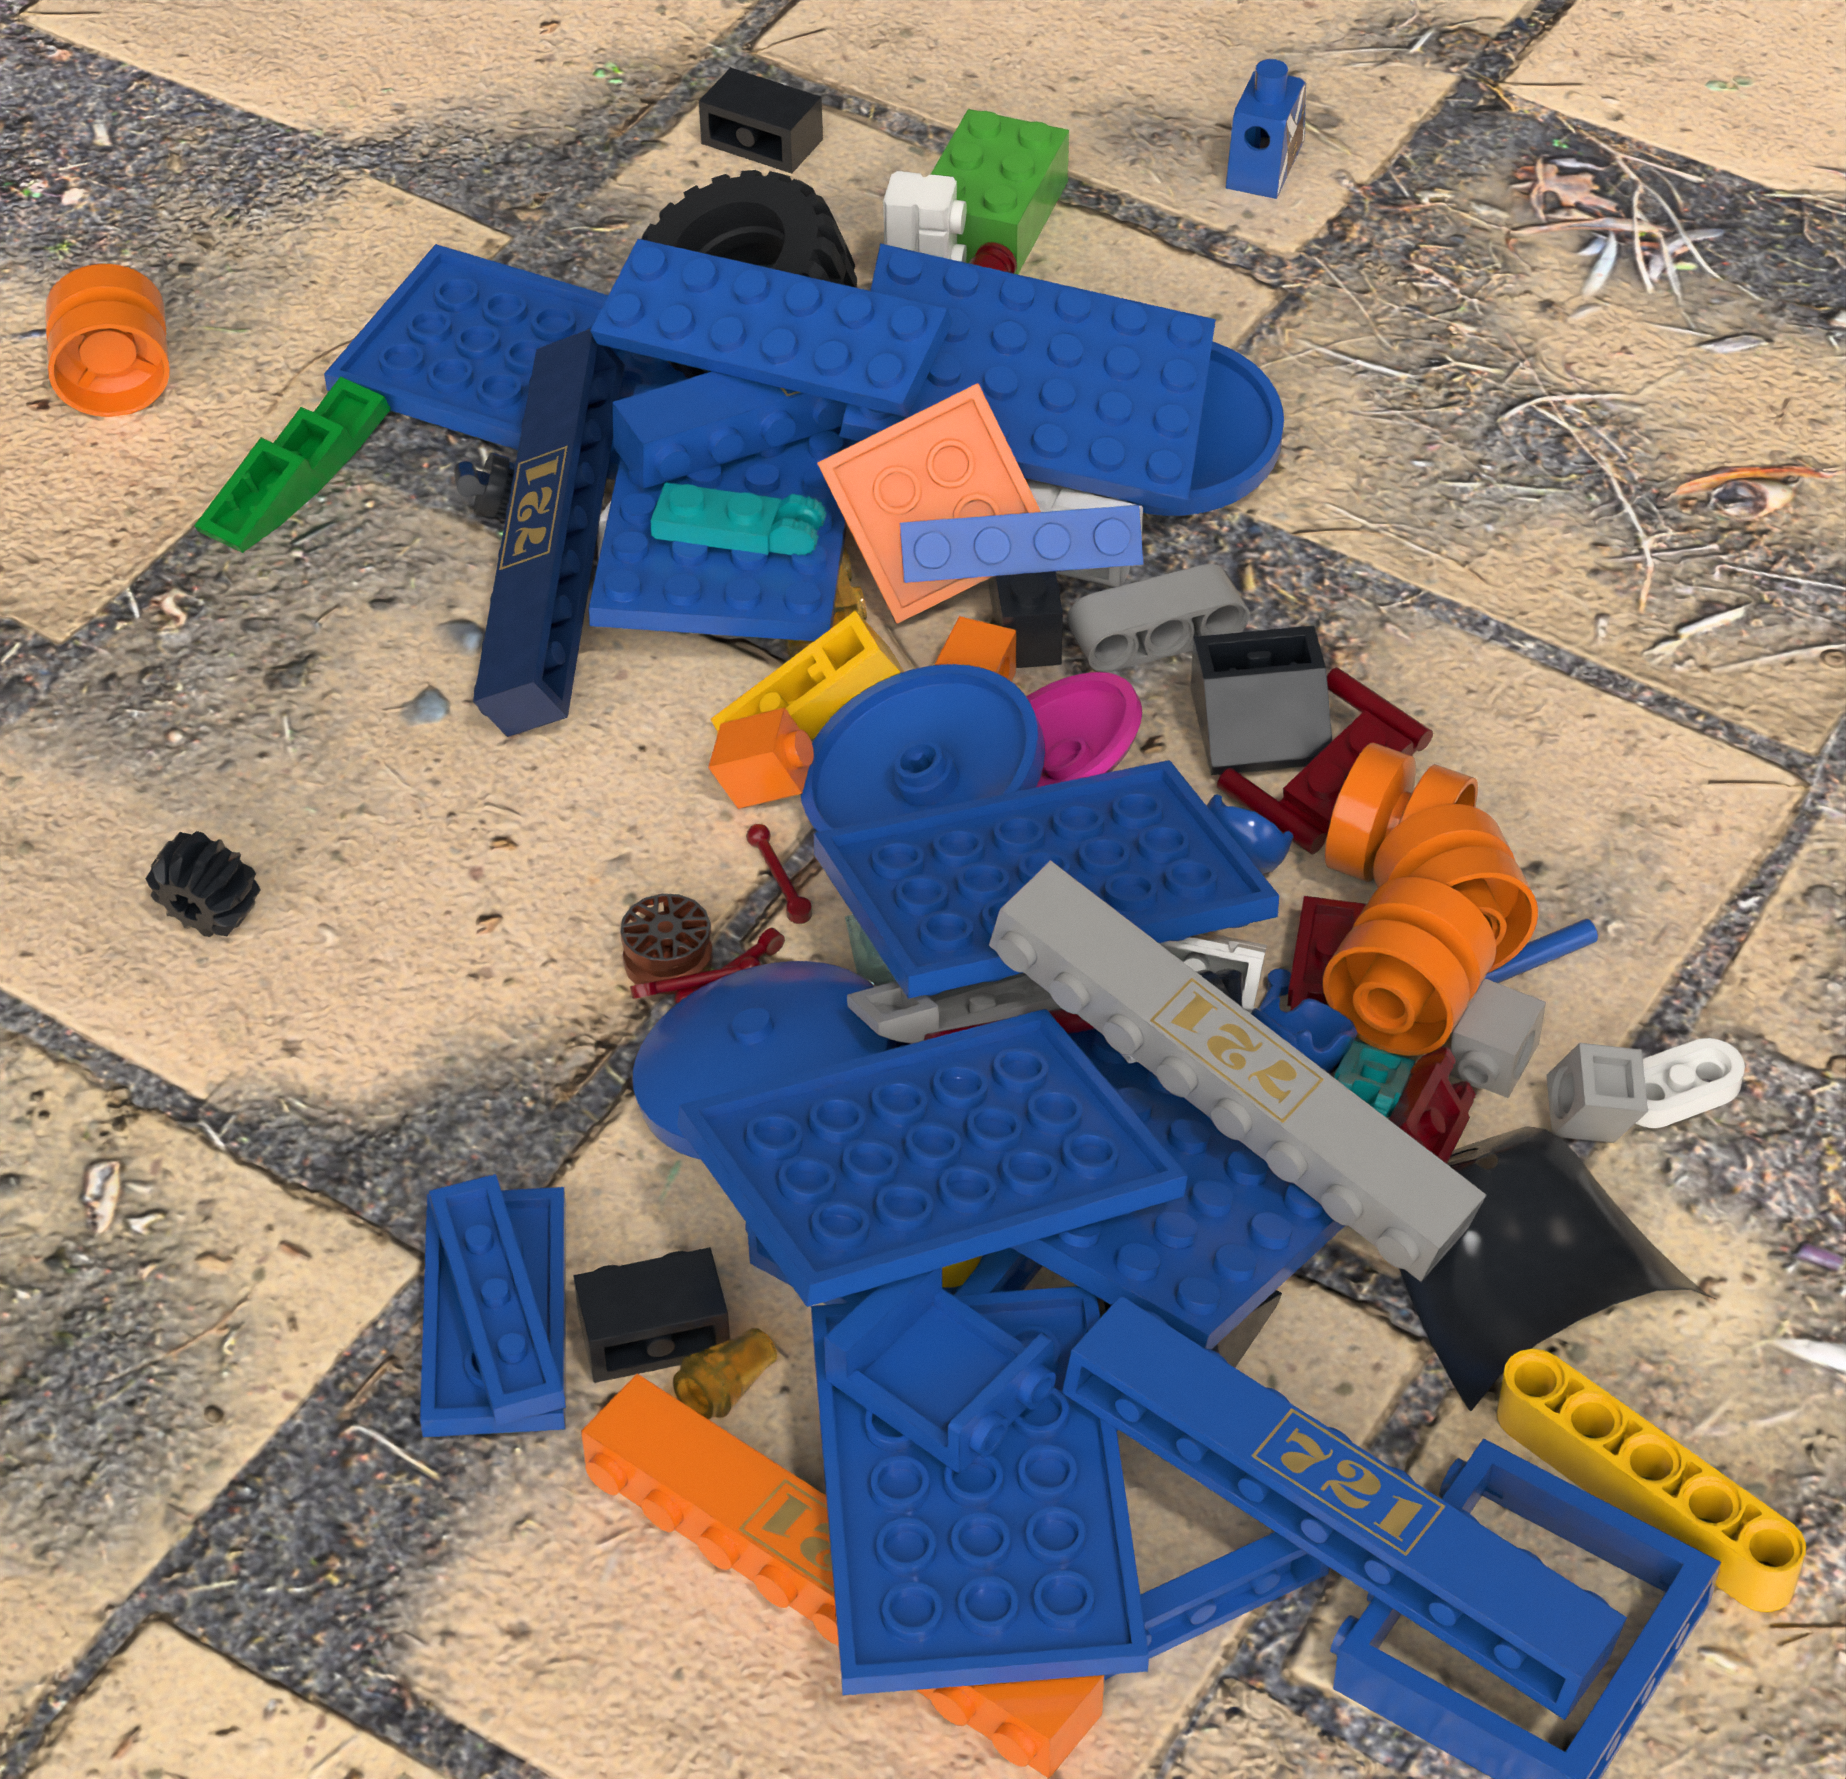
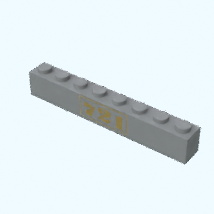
M1051 860L1000 909L989 946L998 953L1001 960L1014 971L1025 973L1048 991L1053 1000L1062 1009L1079 1015L1102 1033L1112 1048L1121 1054L1130 1055L1156 1075L1166 1090L1175 1096L1184 1097L1210 1117L1221 1133L1231 1139L1242 1142L1264 1159L1269 1168L1279 1178L1296 1184L1318 1201L1333 1220L1342 1225L1350 1226L1372 1243L1388 1263L1399 1269H1405L1422 1282L1469 1228L1487 1196L1484 1192Z

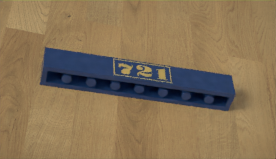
M591 329L536 349L532 376L529 381L530 387L525 414L522 420L521 437L517 459L514 464L512 487L506 509V520L501 547L498 553L499 559L493 592L490 597V609L485 636L482 642V653L473 697V703L480 712L487 716L507 737L568 718L613 440L612 402L619 400L625 366L610 347L596 343L590 331Z

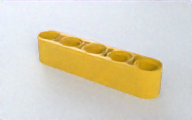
M1527 1349L1519 1351L1509 1358L1504 1367L1497 1419L1500 1427L1510 1437L1587 1493L1720 1561L1721 1565L1715 1585L1740 1604L1754 1611L1772 1612L1780 1610L1790 1603L1794 1596L1806 1555L1805 1539L1802 1532L1793 1523L1556 1355L1545 1350ZM1642 1477H1649L1653 1480H1647ZM1700 1519H1707L1714 1523L1704 1522ZM1758 1561L1768 1562L1776 1567L1766 1566Z

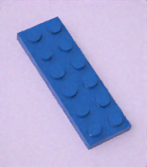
M637 239L590 331L599 345L907 418L953 321L948 308Z

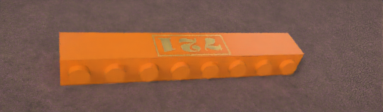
M637 1373L581 1430L586 1464L585 1469L590 1479L607 1494L617 1495L620 1493L641 1507L646 1517L661 1530L666 1532H673L675 1530L697 1544L702 1554L718 1568L723 1570L733 1568L754 1582L759 1592L772 1604L780 1608L790 1606L811 1620L825 1639L838 1646L826 1495ZM1104 1675L920 1689L916 1691L930 1699L936 1710L949 1722L958 1726H965L967 1724L990 1739L997 1751L1009 1762L1020 1767L1029 1765L1047 1778H1050L1101 1717Z

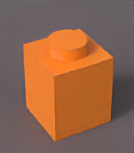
M784 707L721 723L708 768L736 807L740 809L802 794L809 766L813 762L814 749L808 734L804 730L799 729Z

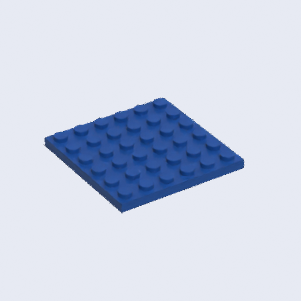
M1097 1029L1068 1034L1186 1172L1188 1178L1184 1197L1010 1248L1111 1305L1120 1296H1123L1143 1310L1156 1313L1168 1326L1201 1347L1213 1349L1346 1225L1333 1220L1318 1201L1296 1184L1279 1178L1269 1168L1264 1159L1242 1142L1231 1139L1221 1133L1214 1125L1212 1119L1184 1097L1175 1096L1166 1090L1158 1080V1077L1139 1062L1128 1063L1118 1051L1110 1046L1104 1035Z

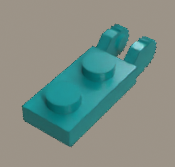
M665 482L651 518V536H654V539L679 541L766 555L769 552L787 555L795 553L798 556H806L807 553L811 554L812 550H815L819 537L817 530L820 529V526H823L827 512L824 511L825 507L822 506V502H818L816 498L812 499L810 496L804 498L803 495L791 494L781 500V498L760 496L753 493H738L697 487L690 484L681 485Z
M1353 1041L1348 1053L1342 1059L1334 1078L1388 1119L1410 1081V1071L1415 1066L1416 1061Z

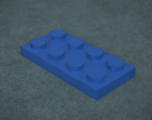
M564 1187L501 1190L562 1383L566 1404V1199ZM427 1194L420 1424L423 1437L566 1430V1407L496 1426L433 1215L430 1196Z

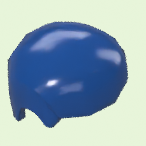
M1218 794L1210 799L1207 807L1262 874L1273 872L1286 858L1292 843L1293 833L1290 831L1282 833L1274 823L1254 811L1226 806L1222 802V796Z
M1273 996L1260 1008L1252 1010L1251 1014L1329 1074L1339 1067L1358 1034L1351 1020L1339 1011L1314 999H1305L1292 1011L1285 1012L1280 1010V998Z

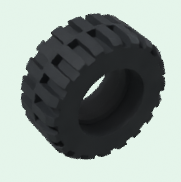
M747 170L741 171L739 177L730 178L729 175L723 174L711 178L712 184L700 189L698 185H695L683 192L685 198L674 205L670 202L659 213V222L656 225L650 223L642 235V240L758 266L774 264L771 269L857 288L854 260L822 196L816 195L814 189L808 184L797 179L791 180L790 176L769 171L767 176H763L760 171ZM667 361L675 370L683 372L688 379L712 372Z

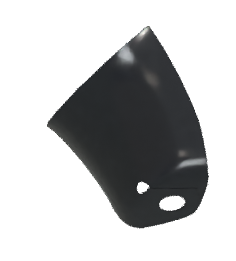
M1530 1126L1490 1137L1453 1151L1451 1157L1477 1150L1466 1157L1448 1162L1447 1165L1487 1196L1469 1228L1422 1282L1405 1269H1399L1426 1334L1469 1411L1475 1408L1499 1376L1504 1373L1505 1364L1511 1356L1519 1351L1532 1349L1535 1345L1583 1318L1614 1304L1655 1291L1693 1290L1716 1299L1686 1277L1647 1239L1596 1181L1578 1155L1560 1137L1547 1129ZM1490 1154H1495L1498 1158L1497 1165L1490 1169L1482 1168L1475 1163L1477 1160Z

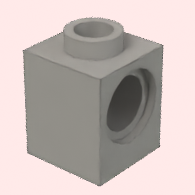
M1484 979L1453 1031L1451 1052L1456 1061L1453 1064L1454 1067L1450 1075L1469 1082L1475 1088L1486 1089L1509 1098L1539 1045L1546 1002Z
M1579 1043L1546 1075L1551 1130L1558 1137L1614 1143L1648 1112L1641 1049Z

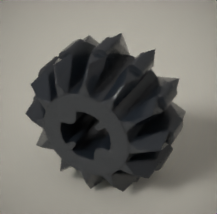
M199 831L194 832L192 835L179 832L172 841H168L151 864V870L145 878L152 889L150 896L155 902L167 909V916L175 917L181 921L184 929L196 928L206 937H211L213 934L227 937L234 928L239 927L254 907L255 899L261 889L256 880H254L256 872L252 867L240 860V852H232L225 847L221 839L212 841Z

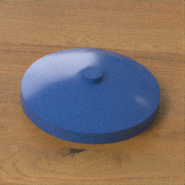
M1212 341L1190 494L1184 514L1127 502L1142 506L1143 513L1163 516L1193 515L1225 507L1256 489L1268 477L1278 460L1284 427V413L1280 397L1272 382L1263 371L1240 353Z
M959 664L933 665L912 669L889 677L867 688L842 706L828 720L812 743L814 758L809 766L803 793L800 795L805 814L814 831L821 832L1035 788L1040 780L1045 759L1043 731L1025 694L1014 683L996 672L980 667Z
M786 961L743 969L697 989L673 1006L655 1024L643 1041L636 1056L632 1077L633 1090L647 1126L666 1146L686 1156L700 1159L677 1127L679 1105L897 1048V1041L878 1035L847 1006L848 994L873 988L874 986L860 975L836 965L811 961Z

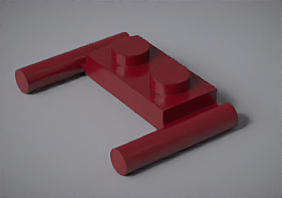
M1338 667L1333 668L1327 674L1328 690L1360 711L1361 714L1283 788V798L1280 801L1232 768L1226 769L1217 781V788L1247 810L1254 811L1274 823L1282 833L1286 831L1293 833L1292 841L1312 855L1317 853L1324 845L1330 827L1333 808L1340 789L1356 759L1368 744L1376 743L1413 756L1416 751L1424 750L1433 737L1431 729Z

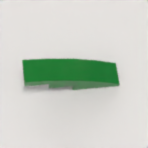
M340 376L314 412L300 407L274 443L262 437L258 440L194 526L197 531L244 553L281 526L314 497L359 450L391 410L385 396Z

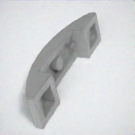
M1025 973L1009 976L996 982H982L950 989L933 996L923 995L909 999L897 981L847 995V1006L878 1035L910 1044L924 1041V1037L928 1033L1012 1018L1042 1009L1049 1011L1061 1008L1048 991Z

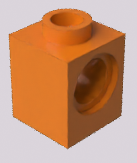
M959 616L934 665L959 664L980 667L996 672L1012 682L1016 674V630Z

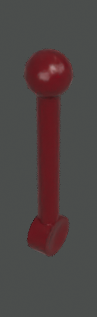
M763 824L750 826L746 834L747 841L751 846L759 849L787 900V918L795 924L808 922L812 916L811 902L805 897L798 896L769 843L771 838L769 828Z
M775 928L765 930L759 937L756 945L722 968L738 965L745 957H755L758 959L764 954L768 956L776 954L783 947L785 942L784 935ZM705 985L678 990L674 998L675 1004Z
M745 957L735 966L630 986L632 999L706 985L731 973L762 964L755 957Z

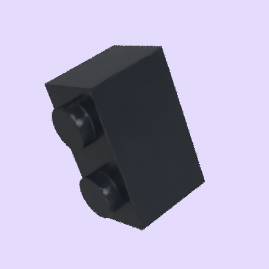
M730 67L699 100L701 144L791 174L823 140L822 97Z
M711 1247L689 1252H671L660 1258L621 1266L607 1265L591 1272L573 1275L578 1317L594 1383L731 1355L728 1311Z

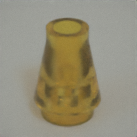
M750 1328L738 1337L684 1358L681 1362L680 1371L673 1377V1388L677 1399L707 1419L727 1416L760 1375L776 1362L777 1351L775 1345L765 1332L758 1328Z

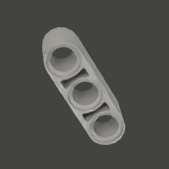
M1205 564L1086 595L1073 604L1068 611L1066 620L1089 665L1096 671L1111 672L1192 651L1193 637L1242 632L1248 624L1250 615L1249 609L1226 571L1219 565Z

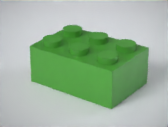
M967 110L930 174L954 177L955 181H957V200L966 201L965 228L963 234H957V244H963L967 247L966 263L970 262L981 245L988 242L1000 243L1013 253L1017 262V269L1014 274H1019L1068 183V129L1049 126L1043 122H1029L1005 117L990 111Z

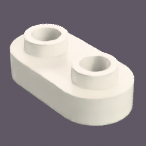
M1701 1038L1644 1058L1643 1066L1648 1112L1635 1124L1648 1128H1660L1729 1103L1738 1095L1745 1070L1743 1057L1736 1048L1722 1040ZM1701 1079H1709V1080H1712V1081H1711V1082H1706V1081H1703V1080H1701Z

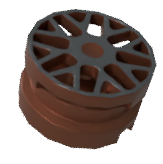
M662 893L645 897L632 905L623 916L620 929L621 942L624 948L623 964L628 978L635 985L710 971L713 961V948L710 941L711 922L706 910L695 900L680 894ZM663 902L664 911L658 912L659 903ZM640 912L646 915V917L642 919L635 913ZM678 990L661 994L672 995L676 994Z

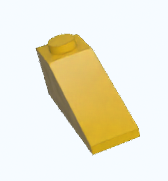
M855 610L710 720L718 732L721 723L785 707L799 729L804 730L810 740L816 738L828 720L852 698L876 683L905 671L890 647Z

